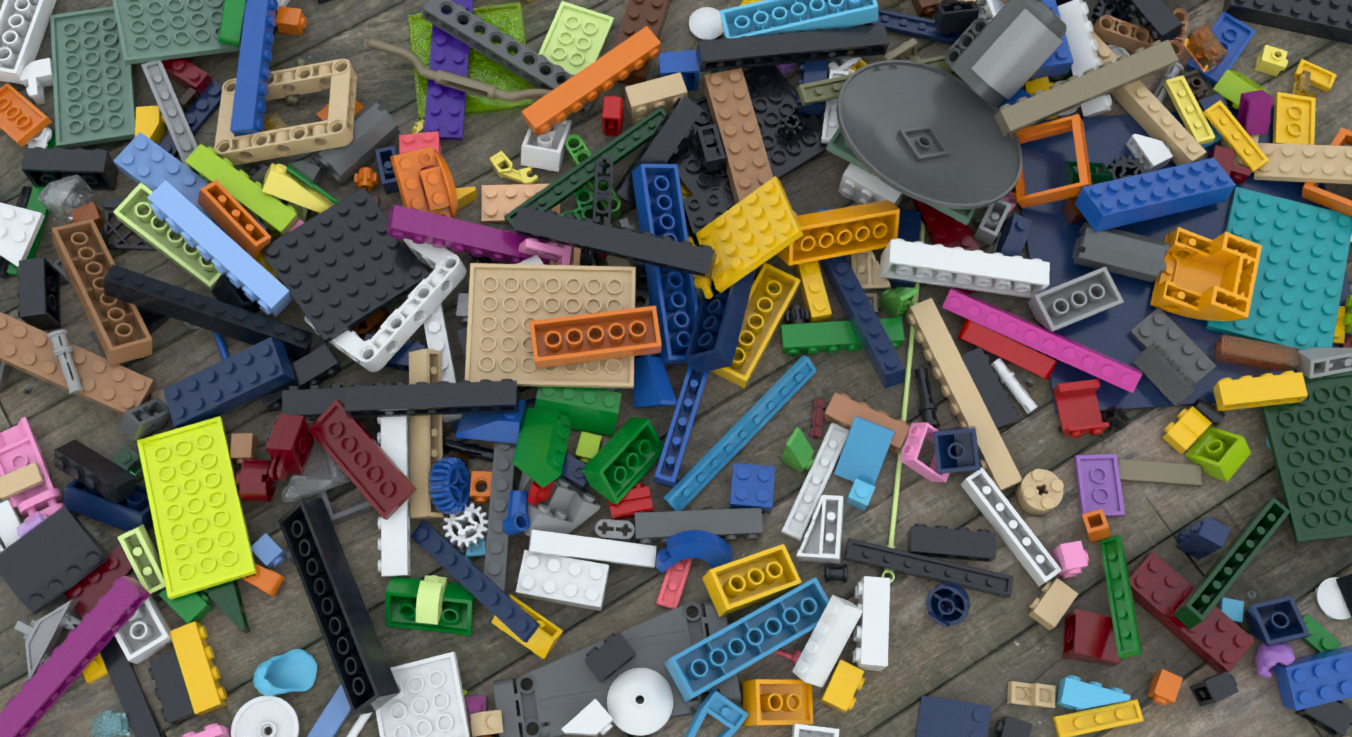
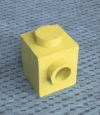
M1265 45L1258 54L1254 70L1277 76L1281 70H1285L1288 64L1286 59L1288 51Z

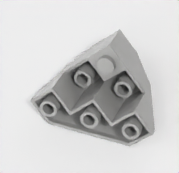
M523 471L518 491H525L529 495L534 480ZM558 477L554 480L549 499L535 505H531L528 502L527 515L530 518L531 524L528 530L523 532L527 536H530L531 530L569 534L596 513L601 506L595 501V497L592 494L583 492L571 485L568 480Z

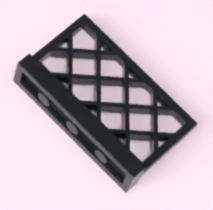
M103 199L105 215L102 238L107 249L158 251L138 234L136 235L140 240L134 245H130L126 239L135 232L130 230L122 236L117 230L123 223L120 221L114 227L110 223L114 210L124 200ZM114 232L121 238L115 244H108V238Z

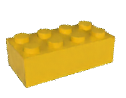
M784 544L710 569L702 578L719 618L788 593L802 583Z

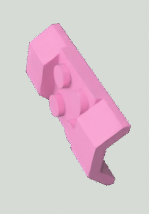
M26 417L21 418L18 425L0 432V476L2 477L36 462L39 465L45 482L10 497L9 499L14 509L18 508L21 502L46 490L54 489L49 476L50 472Z

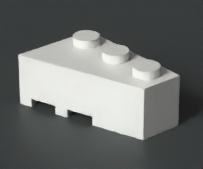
M821 496L811 524L804 536L803 543L796 555L798 561L840 564L844 512L843 496Z

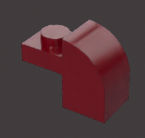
M1215 145L1209 153L1208 159L1215 158L1235 184H1243L1250 176L1251 169L1232 164L1235 150Z

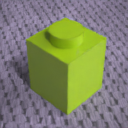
M581 432L575 454L576 459L587 464L600 451L602 436Z

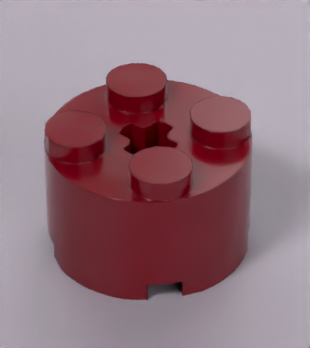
M248 458L242 460V469L236 473V484H240L238 495L241 501H272L276 487H273V480L269 478L268 473L272 460Z

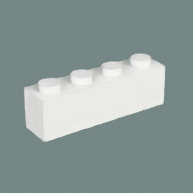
M832 595L792 672L804 682L823 688L863 610L851 601Z

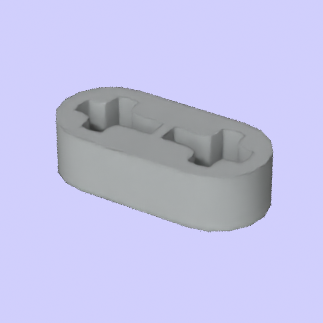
M601 519L596 523L595 532L600 539L629 541L634 537L635 527L630 521ZM606 524L608 529H614V531H607L606 534H602L599 528ZM624 526H628V530L632 531L628 532L627 536H623V532L616 531V529L622 530Z

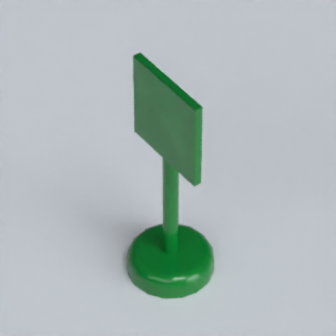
M287 163V170L334 204L340 202L314 184L313 179L291 163Z

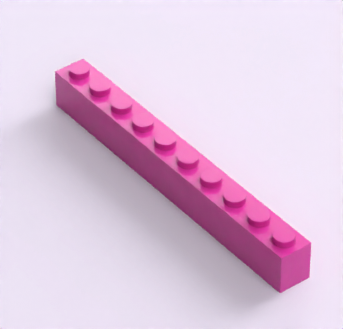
M954 287L950 289L942 306L944 309L1131 393L1134 392L1142 376V371L1060 334L1050 332L1042 326Z

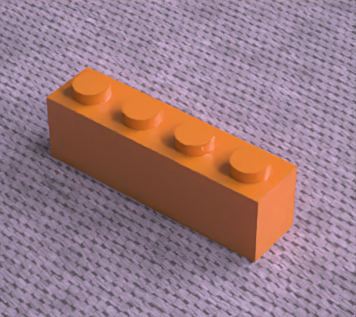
M217 180L200 189L198 204L253 259L261 254L260 250L270 244L271 236Z

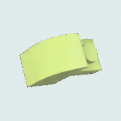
M425 575L424 581H420L416 601V622L438 625L442 614V597L447 585V577Z

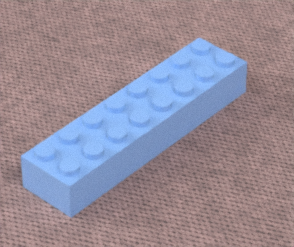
M166 180L147 197L151 203L149 207L161 221L165 219L173 232L176 234L180 232L184 238L183 240L190 247L196 246L199 254L207 262L211 260L215 265L214 268L220 274L224 275L226 273L229 281L236 288L242 287L245 296L252 302L256 300L260 305L259 308L266 315L272 314L276 318L293 301L290 291Z

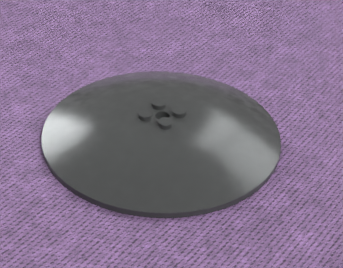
M884 60L859 68L843 84L836 106L837 120L841 133L859 161L871 173L893 189L908 197L938 207L975 209L1000 201L1013 189L1019 180L1023 158L1021 145L1016 133H1013L1012 137L1010 135L1004 137L994 118L995 114L999 112V108L994 107L979 96L958 76L924 63L907 60Z

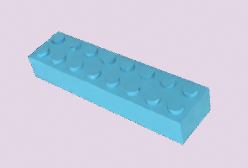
M763 0L720 10V17L724 36L730 39L742 36H759L762 34L774 35L778 33H796L798 31H815L817 29L849 28L878 21L877 0Z

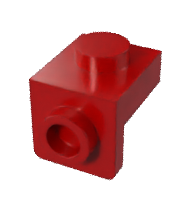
M533 481L527 502L535 505L549 499L555 481H552L544 488Z

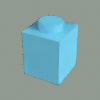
M856 478L845 503L865 511L875 486Z

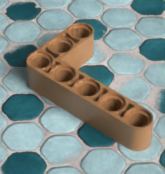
M1180 8L1174 10L1173 13L1182 23V33L1170 41L1177 57L1183 53L1188 25V14ZM1103 15L1093 25V31L1102 41L1131 52L1141 47L1147 49L1150 44L1156 42L1151 38L1147 29L1109 15Z

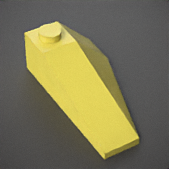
M271 163L265 174L262 192L319 213L335 205L288 171L287 167L282 164L275 165Z

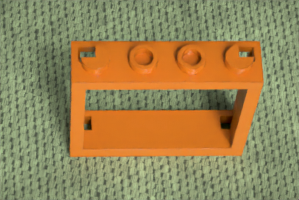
M1079 114L1030 126L1015 132L1020 144L1073 131L1080 179L1079 183L1027 195L1022 165L1019 180L1015 184L1016 191L1013 192L1015 202L1019 203L1022 209L1079 196L1082 187L1092 185L1084 123Z
M1342 127L1330 144L1331 146H1344L1345 144L1352 146V131ZM1306 182L1304 184L1302 198L1352 217L1351 200L1318 188L1320 183Z

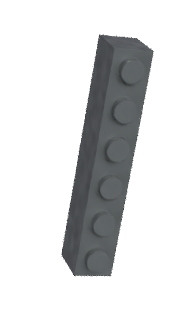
M740 508L635 513L636 542L651 545L654 541H661V544H667V538L690 530L710 532L725 539L727 542L737 541V538H746L747 541L758 540V537H762L763 534L762 509Z

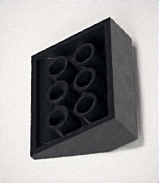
M64 505L0 552V576L19 600L36 615L108 561L109 558L104 547Z

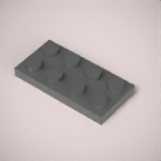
M1159 307L1128 333L1185 393L1216 367L1207 355Z

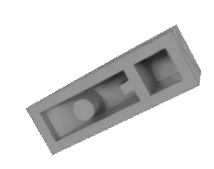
M1315 347L1299 350L1296 356V370L1302 372L1309 379L1352 371V348Z

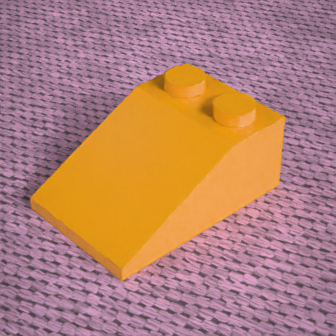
M755 679L742 681L743 709L749 714L744 721V726L814 724L812 684L806 683L803 680Z

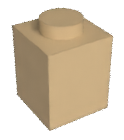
M501 710L470 714L472 737L503 733Z

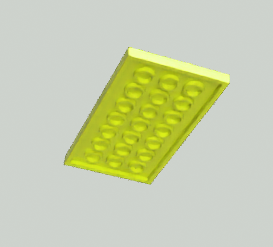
M221 416L137 440L168 598L171 600L256 574L257 571Z

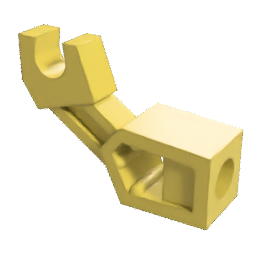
M502 151L490 158V163L500 178H508L522 184H535L539 181L537 175L528 177L532 173L531 167L519 169V171L515 170L513 163ZM505 165H507L508 167L506 169H501Z

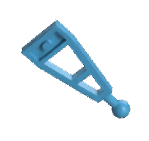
M713 688L699 706L684 737H695L707 713L727 726L717 737H731L749 714Z

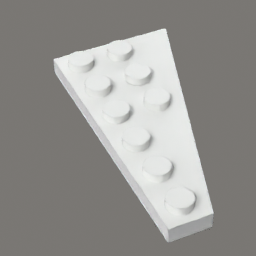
M0 203V256L19 268V260H26L45 216L40 212Z

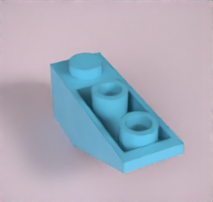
M1068 675V677L1060 679L1055 705L1079 711L1130 700L1131 695L1124 694V690L1111 687L1106 689L1102 687L1101 683L1093 681L1085 683L1081 681L1080 677Z

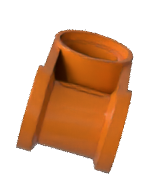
M255 563L257 571L255 576L249 575L243 577V579L257 587V589L275 597L285 577Z

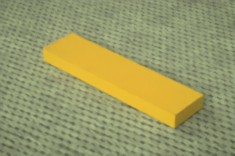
M1221 100L1203 112L1231 149L1235 150V154L1244 165L1251 169V173L1269 161Z
M1138 699L1052 717L1057 737H1072L1144 721Z

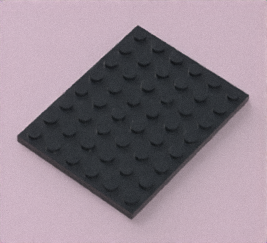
M775 65L752 67L743 73L773 177L776 176L780 180L827 151L826 147L828 144L821 143L823 124L816 115L799 113V105H796L798 93ZM703 96L694 101L695 104L703 109L701 119L697 124L692 125L689 136L680 142L678 152L673 157L671 156L667 163L678 165L680 182L691 196L719 189L721 190L726 209L729 210L735 205L726 168L724 166L723 170L705 173L696 143L697 127L713 124L706 96ZM787 113L789 115L797 114L799 120H803L801 134L796 133L795 138H785L783 131L779 132L780 119H785Z

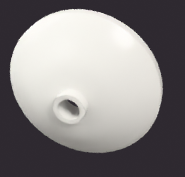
M633 668L620 674L612 683L607 696V708L609 715L614 720L613 722L622 731L636 736L649 735L661 729L670 718L673 709V694L666 679L656 671L648 668ZM638 696H642L644 698V702L642 704L636 703V698Z
M260 696L248 701L239 709L231 726V737H298L299 720L295 710L288 702L275 696ZM271 727L272 733L267 735L266 730Z

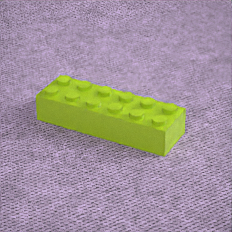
M200 144L185 160L187 167L208 183L217 180L247 212L268 226L270 233L276 238L287 234L300 220L296 214L297 211L292 206H285L281 203L280 198L262 192L263 185L258 181L254 183L243 170H236L228 159H221L212 147L208 146L206 148Z

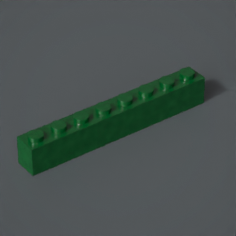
M1274 497L1263 504L1173 615L1189 629L1201 623L1290 511Z

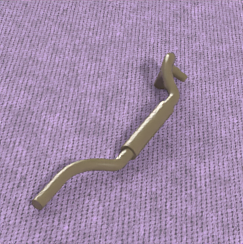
M372 38L368 41L369 48L403 57L414 65L420 76L434 80L436 84L491 100L497 98L508 102L532 99L533 103H535L552 91L550 89L535 88L507 92L498 89V86L443 70L434 71L427 69L421 59L406 48Z

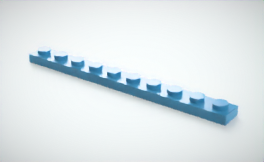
M803 355L663 498L673 511H682L816 373L817 370L809 357Z

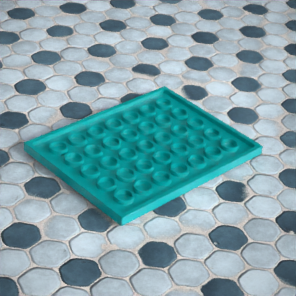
M1235 187L1225 232L1262 245L1249 315L1246 319L1236 321L1207 320L1206 329L1294 352L1315 347L1332 348L1352 234V217L1341 212Z

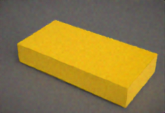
M1304 59L1300 60L1293 74V77L1325 92L1331 89L1337 74Z

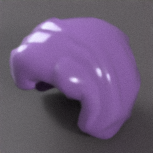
M1286 642L1272 646H1266L1262 643L1258 647L1256 657L1254 658L1257 674L1264 678H1270L1272 676L1271 673H1275L1273 666H1276L1277 663L1289 666L1295 660L1293 648Z

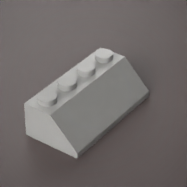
M1105 266L1034 295L1029 300L1028 305L1035 319L1050 332H1054L1122 304L1124 301Z

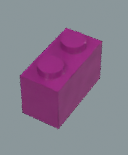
M1264 90L1241 93L1237 121L1249 136L1268 132L1273 97Z

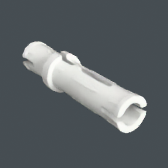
M1001 358L991 364L993 370H996L1001 379L1000 382L1008 387L1027 414L1038 407L1017 381L1015 373L1007 368Z

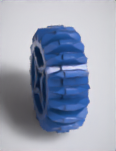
M445 457L436 460V463L432 465L431 477L428 479L430 487L428 488L431 491L430 497L433 498L432 504H435L436 510H440L441 513L456 514L464 511L465 504L468 506V500H471L469 496L471 475L468 474L469 469L465 467V462H462L460 458Z

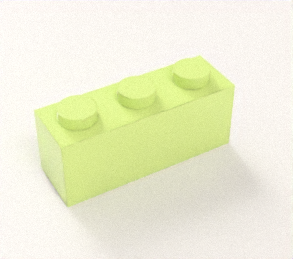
M142 524L118 536L117 538L141 585L150 594L166 587L160 556L144 525Z

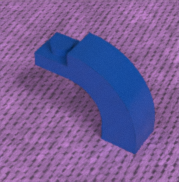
M700 530L680 532L667 538V548L660 550L656 555V568L663 573L686 558H699L706 561L713 568H716L733 560L732 547L721 537L710 532Z

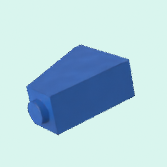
M653 354L634 358V408H656L677 405L662 358L653 357Z

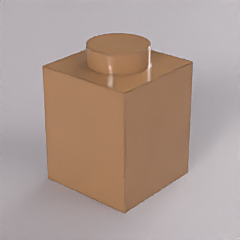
M253 433L232 434L230 458L236 465L241 466L244 458L257 459L258 438Z

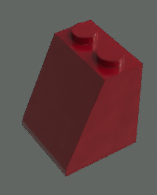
M1080 609L1065 615L1062 658L1110 666L1120 664V661L1123 659L1118 657L1112 617Z

